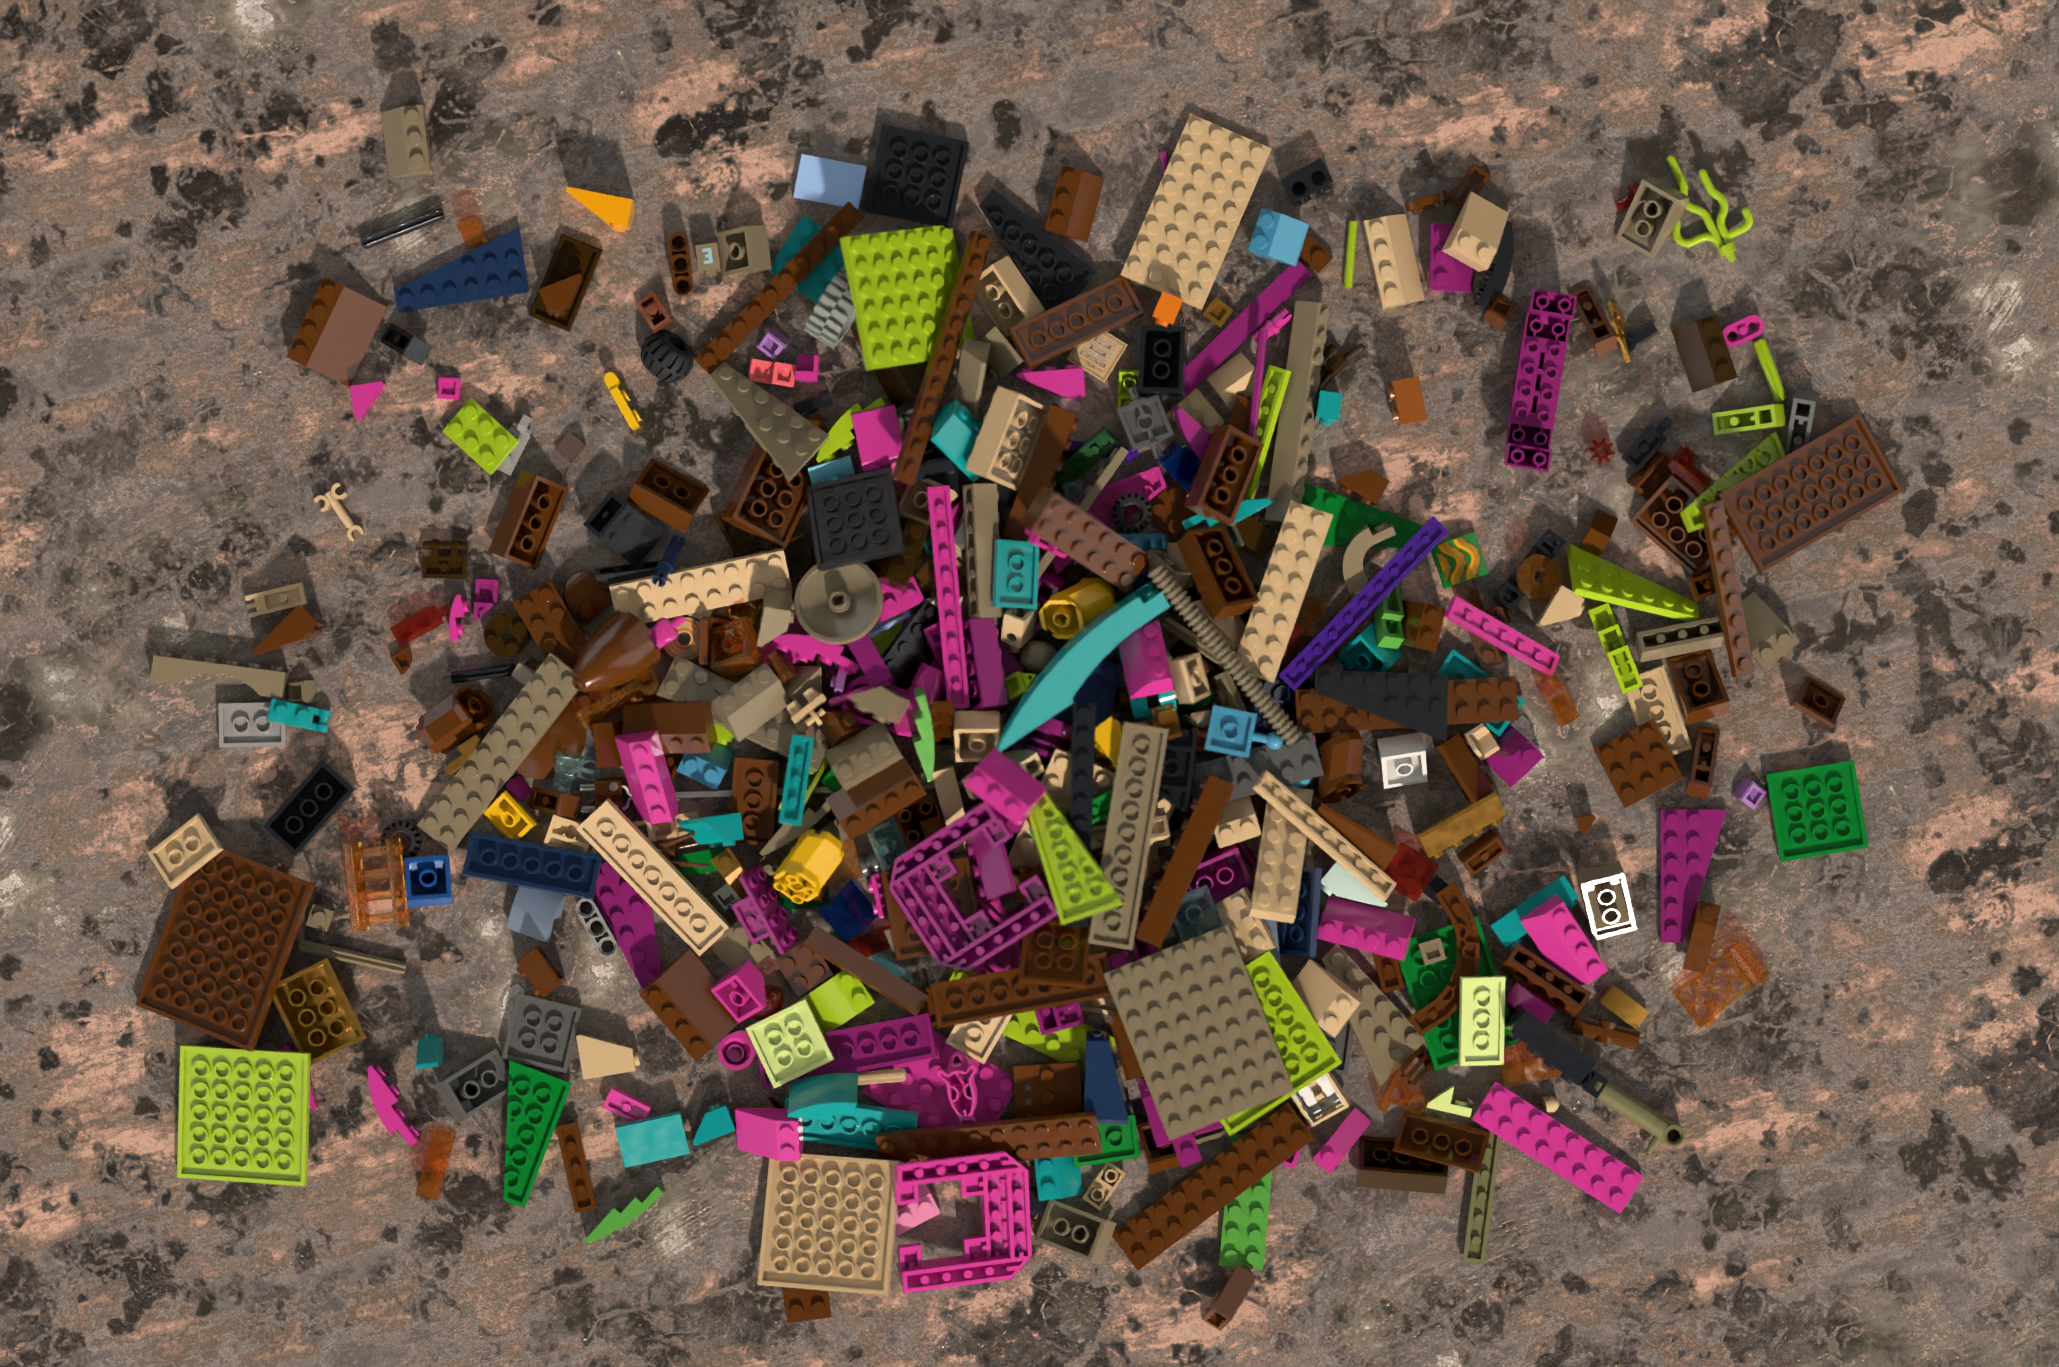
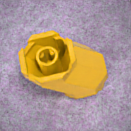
M1082 578L1076 585L1052 595L1039 611L1041 626L1046 631L1050 630L1053 633L1052 636L1056 639H1072L1087 624L1117 603L1115 591L1107 580Z
M809 829L800 835L796 845L776 870L774 888L789 897L794 903L802 904L804 901L809 902L818 896L825 882L842 861L844 856V850L841 851L842 842L829 832L821 831V834H816V830Z

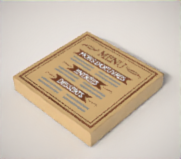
M1107 332L1075 347L1067 360L1073 364H1078L1079 368H1083L1084 371L1105 383L1128 345Z

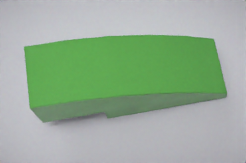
M1399 584L1374 609L1377 647L1398 649L1405 639L1401 622L1405 614Z

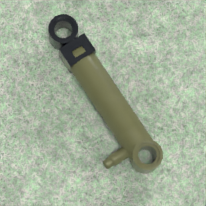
M1590 1070L1578 1085L1583 1086L1582 1089L1652 1134L1653 1138L1645 1150L1648 1154H1652L1661 1141L1671 1147H1677L1684 1142L1685 1133L1680 1126L1598 1072H1591ZM1676 1129L1678 1132L1677 1139L1669 1141L1667 1138L1668 1132Z

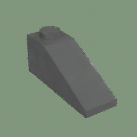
M1796 389L1785 455L1810 442L1819 392Z

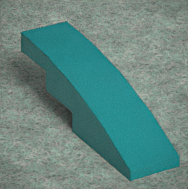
M1274 499L1242 501L1233 524L1274 503ZM1199 514L1182 521L1186 530L1205 520L1209 527L1220 522Z

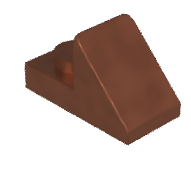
M655 292L635 303L654 333L673 322Z

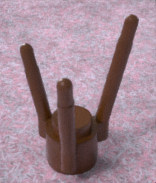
M694 832L668 842L659 843L656 846L674 866L708 867V864L673 861L674 858H677V850L699 845L696 841L674 845L695 835Z

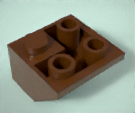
M933 794L922 797L893 814L906 851L945 827Z

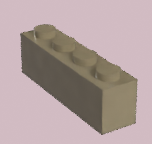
M1720 616L1637 632L1635 639L1640 663L1726 646Z

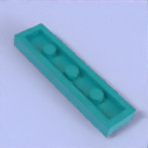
M792 734L779 823L801 826L814 743L813 737Z

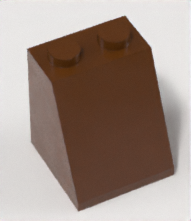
M1402 600L1405 617L1401 622L1405 639L1400 646L1430 653L1436 652L1446 608Z

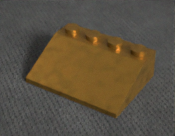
M328 958L279 981L273 1001L298 1051L311 1053V1065L367 1038Z

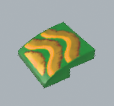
M1475 532L1437 544L1431 550L1444 589L1489 574Z

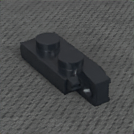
M1665 417L1660 424L1654 421L1624 453L1621 459L1636 472H1639L1667 440L1670 434L1666 430L1673 421L1668 417Z

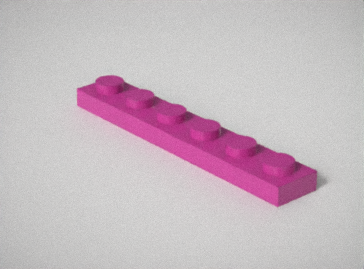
M1451 597L1444 614L1445 618L1547 676L1553 675L1560 655L1459 597Z

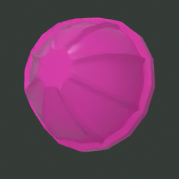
M741 1030L725 1036L718 1045L717 1054L722 1065L728 1069L741 1070L750 1065L755 1057L756 1050L747 1031Z

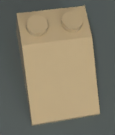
M1470 192L1441 251L1478 272L1487 270L1497 252L1509 213Z
M1311 958L1292 983L1293 988L1317 1025L1334 1038L1364 999Z

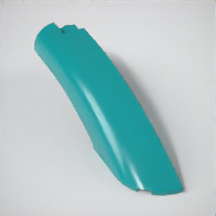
M1149 581L1104 611L1070 639L1043 668L1022 696L996 742L998 750L1001 752L1074 703L1072 700L1073 696L1100 661L1133 631L1170 607L1163 593L1156 590Z

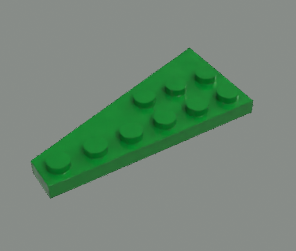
M1304 482L1305 493L1301 504L1333 515L1323 546L1346 547L1350 538L1363 526L1368 524L1371 532L1375 531L1374 527L1386 522L1387 525L1393 524L1396 535L1380 541L1371 547L1402 548L1423 526Z

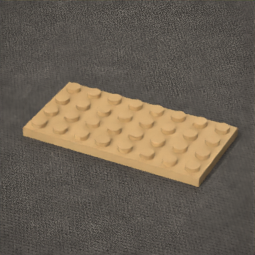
M1190 113L1121 272V276L1160 293L1164 291L1183 299V303L1202 310L1272 148Z

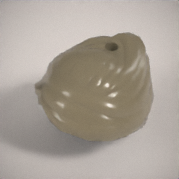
M1041 639L1028 642L1022 648L1019 656L1020 664L1024 671L1038 676L1057 654L1056 648Z

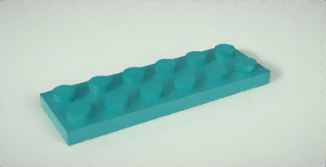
M786 1094L784 1109H788L789 1094ZM856 1104L855 1116L833 1114L832 1121L802 1118L803 1140L878 1150L875 1138L876 1132L916 1129L919 1112Z

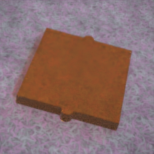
M855 840L842 842L841 851L844 850V856L828 878V885L841 882L846 884L850 880L863 878L857 857L858 852Z

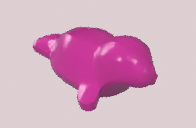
M955 1051L951 1055L947 1069L939 1068L937 1074L946 1083L948 1099L952 1108L959 1116V1124L978 1123L974 1116L977 1105V1089L974 1075L978 1067L975 1063L971 1064L969 1058L961 1051Z

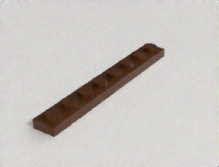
M1715 500L1700 505L1731 676L1737 678L1755 672L1724 504L1723 500Z

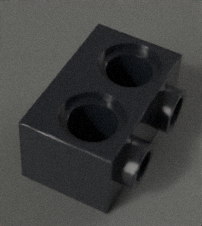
M1321 158L1281 180V184L1293 205L1299 203L1300 206L1310 201L1312 194L1318 192L1320 195L1331 189L1329 185L1333 182ZM1313 173H1321L1324 181L1320 184L1314 183L1311 178ZM1296 183L1302 184L1304 186V193L1300 195L1295 194L1292 186Z

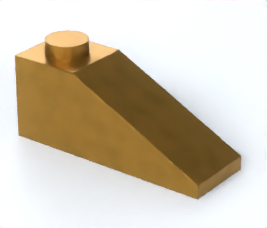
M728 847L711 862L739 897L743 899L748 894L740 882L739 876L748 869L731 847Z

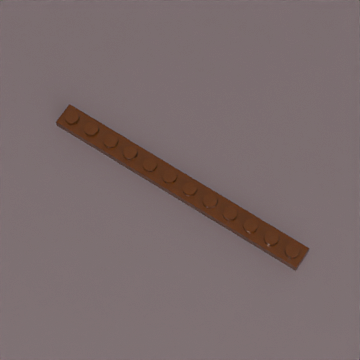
M977 230L970 232L892 474L893 478L907 485H914L993 240Z

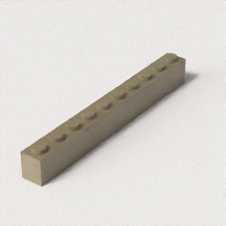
M1296 300L1286 366V370L1292 372L1280 408L1268 498H1273L1275 502L1266 507L1265 520L1283 523L1291 500L1301 504L1305 493L1304 482L1308 471L1307 461L1311 450L1310 440L1314 428L1313 419L1315 408L1317 407L1320 370L1324 360L1323 349L1327 339V321L1330 317V306L1319 302Z

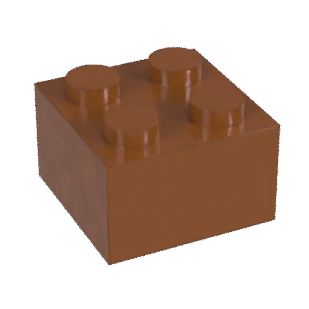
M1419 376L1392 381L1389 384L1390 387L1386 390L1389 402L1393 401L1394 409L1391 410L1393 423H1397L1398 427L1424 423L1427 420Z

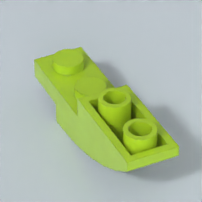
M881 397L863 410L856 403L835 423L828 433V441L820 448L816 460L819 464L832 461L836 458L834 454L840 449L844 452L854 445L852 441L855 437L851 433L854 429L851 413L886 406Z

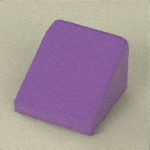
M772 327L757 348L774 361L790 342V339L776 327Z
M1744 777L1732 795L1755 810L1767 792L1750 779Z

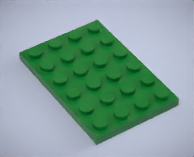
M1475 916L1474 919L1480 943V958L1476 976H1497L1478 916ZM1452 924L1412 937L1405 961L1398 960L1415 1012L1429 1004L1442 992L1453 973L1457 956V942ZM1440 937L1446 959L1424 965L1418 944ZM1505 1000V1020H1506L1507 1017L1510 1015V1012H1509V1009H1508V1006H1507V1003H1506V1000ZM1459 1007L1446 1020L1423 1034L1435 1071L1458 1063ZM1506 1028L1504 1029V1048L1517 1044L1509 1036L1511 1032Z

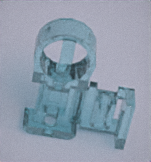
M558 751L556 755L557 762H554L553 765L556 773L551 788L555 792L572 795V785L570 784L572 779L575 780V776L587 781L594 780L599 776L600 768H597L596 759L591 756L580 755L579 759L563 756L562 752ZM593 762L596 764V769L592 770L582 766L585 763Z

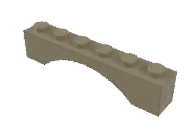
M160 652V656L153 655L150 682L176 685L194 675L222 673L242 680L260 696L285 699L288 673L283 672V667L270 666L269 670L261 669L260 664L248 663L247 667H241L237 661L226 660V664H217V659L204 657L202 662L195 661V656L182 655L181 659L173 658V653Z

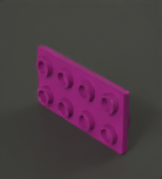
M757 863L739 876V880L748 896L733 903L731 907L752 944L770 936L777 950L782 955L799 942L798 932L791 925L785 908L780 905L776 891L768 883L765 871Z

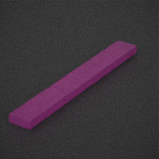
M1299 260L1296 267L1290 265L1187 365L1185 397L1195 390L1312 276V273Z

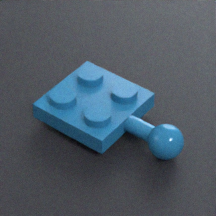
M1213 705L1204 750L1248 758L1252 741L1266 743L1270 749L1275 750L1282 746L1283 740L1281 739L1282 735L1276 732H1271L1268 735L1254 732L1257 714Z

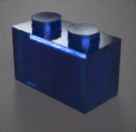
M1174 440L1162 451L1163 456L1158 457L1156 460L1189 493L1202 461L1199 458L1193 459L1190 456L1192 451L1184 443L1179 445Z

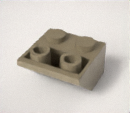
M882 686L853 694L850 697V700L855 702L854 707L863 712L874 713L873 718L889 725L892 722L900 723L912 701L900 693Z

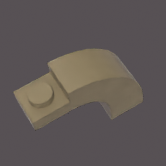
M1386 522L1374 527L1375 531L1371 532L1367 524L1359 529L1348 541L1343 553L1342 570L1344 581L1350 594L1362 589L1370 581L1363 567L1364 555L1374 544L1396 535L1392 523L1388 525Z

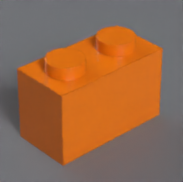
M1162 291L1152 316V320L1155 321L1154 325L1173 326L1183 299Z

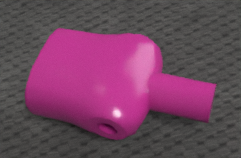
M677 616L671 621L668 618H661L649 628L651 632L649 637L653 644L661 649L676 639L679 635L677 627L686 621L684 616Z

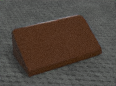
M1657 450L1639 472L1635 471L1627 480V483L1647 500L1676 467L1663 453Z
M1490 829L1460 851L1457 857L1473 877L1508 850L1498 835Z

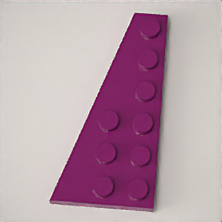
M1660 809L1661 943L1684 942L1727 809Z
M605 862L600 867L594 897L642 988L662 971L653 909L608 862Z

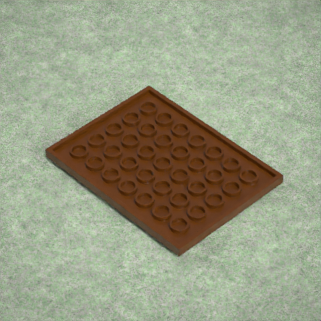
M227 849L222 850L179 885L135 1005L253 1052L315 884Z

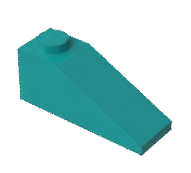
M437 1033L423 1034L424 1038L418 1040L416 1069L438 1067L446 1063L443 1036L437 1037Z

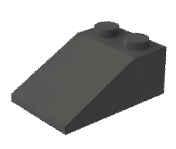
M494 1049L434 1084L455 1122L458 1123L508 1093L509 1069L498 1050Z

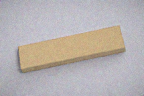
M953 765L933 770V780L946 826L965 814ZM967 840L953 848V854L966 851L965 843H967Z

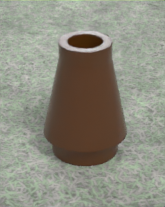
M778 650L767 656L774 674L782 684H785L797 675L794 671L796 668Z

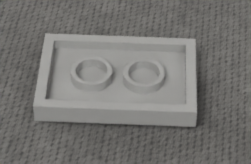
M270 702L218 703L219 748L286 747L287 725L266 721Z

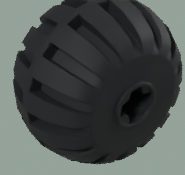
M660 330L648 336L641 347L640 354L645 368L656 378L668 383H675L684 379L691 372L695 358L693 350L688 343L677 334L667 330Z

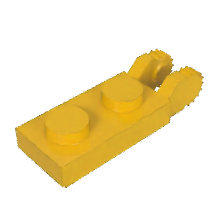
M609 371L603 378L628 425L632 430L640 428L638 422L641 418L635 408L633 410L630 409L627 402L631 400L624 389L620 391L621 382L615 373Z

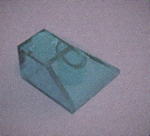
M1207 885L1187 892L1176 914L1173 924L1181 943L1223 926Z

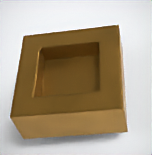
M1215 297L1202 315L1220 328L1233 312V309L1218 297Z

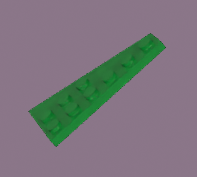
M509 1060L504 1201L525 1208L572 1083Z

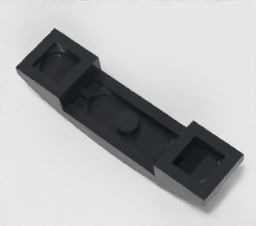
M1548 528L1511 574L1494 599L1512 612L1566 541Z

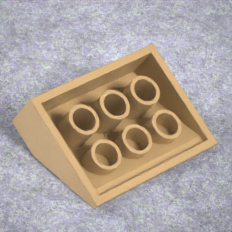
M998 386L992 397L988 413L984 417L981 431L976 437V443L968 458L966 470L1019 491L1050 408L1019 393Z

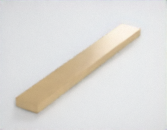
M1263 771L1252 788L1382 902L1387 900L1397 883L1269 771Z

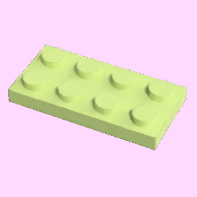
M1505 976L1460 977L1458 1058L1460 1066L1504 1065Z

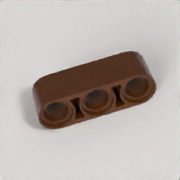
M674 232L668 239L672 285L678 296L689 297L694 291L689 240L684 233ZM677 237H682L685 241L684 246L681 248L673 247V241ZM679 259L687 261V266L684 270H677L675 268V263ZM681 281L689 283V289L686 292L678 291L677 287Z

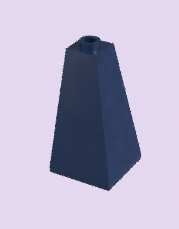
M1102 1030L1086 1032L1084 1112L1096 1111L1098 1124H1128V1099L1109 1033Z

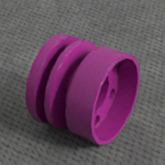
M1050 718L1034 729L1037 731L1036 736H1025V738L1034 741L1033 746L1024 743L1022 745V749L1035 751L1039 758L1049 761L1055 747L1069 752V749L1061 745L1062 740L1072 741L1073 726Z

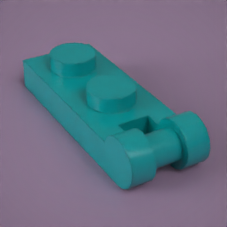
M270 699L266 721L328 733L329 727L327 722L328 718H331L332 711ZM314 715L320 716L318 724L312 723Z

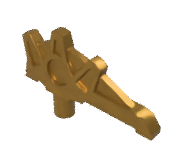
M1612 299L1611 302H1607L1611 313V326L1615 329L1616 339L1620 343L1623 358L1626 363H1629L1632 360L1624 333L1625 316L1620 313L1617 300Z

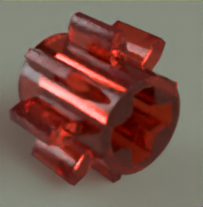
M1604 437L1601 439V443L1593 440L1594 447L1587 449V451L1592 452L1589 460L1595 458L1598 460L1597 465H1600L1602 460L1610 463L1608 456L1615 455V452L1610 449L1613 443L1606 444ZM1601 446H1603V450L1606 451V454L1602 455V457H1599V453L1596 452V449H1599Z

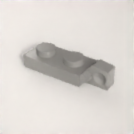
M524 414L519 424L514 422L509 429V432L520 443L497 469L512 476L531 438L532 431L528 429L533 420L531 417Z

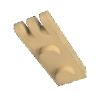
M303 582L244 596L245 601L254 599L255 602L246 605L247 610L253 608L257 610V612L249 613V618L294 608L299 604H308Z

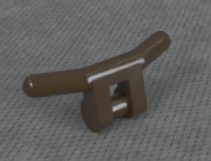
M1332 344L1326 348L1327 351L1323 354L1324 360L1321 366L1327 373L1320 380L1318 393L1320 390L1323 391L1341 370L1365 350L1363 344H1358L1344 356ZM1334 357L1337 362L1331 366L1328 362Z

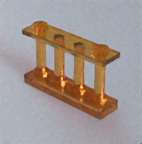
M400 838L386 839V846L362 848L361 842L343 844L351 931L370 930L371 923L394 921L395 928L409 926L410 913L407 909L402 861L403 846ZM387 855L388 868L364 870V857ZM390 878L391 890L366 892V879ZM392 899V913L369 915L368 901Z

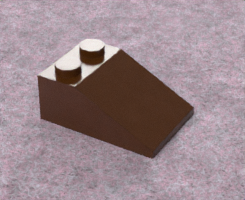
M299 604L252 652L255 655L262 656L311 638L314 640L323 631L321 627L324 624L305 605Z
M1709 649L1665 658L1679 707L1687 725L1729 713L1730 700Z

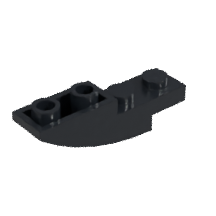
M1509 221L1505 224L1497 252L1490 264L1494 268L1488 269L1483 279L1487 283L1484 289L1479 288L1474 298L1477 301L1475 307L1481 310L1485 309L1493 291L1499 294L1503 292L1510 274L1514 251L1512 223Z

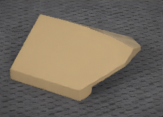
M553 814L544 839L545 845L587 853L590 843L576 830L582 821Z

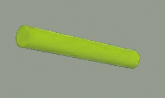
M1349 221L1344 288H1352L1357 221Z

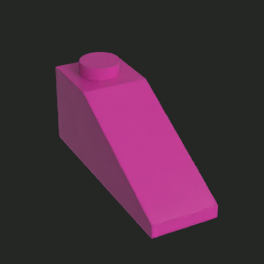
M1354 1107L1314 1153L1312 1159L1330 1174L1372 1121Z

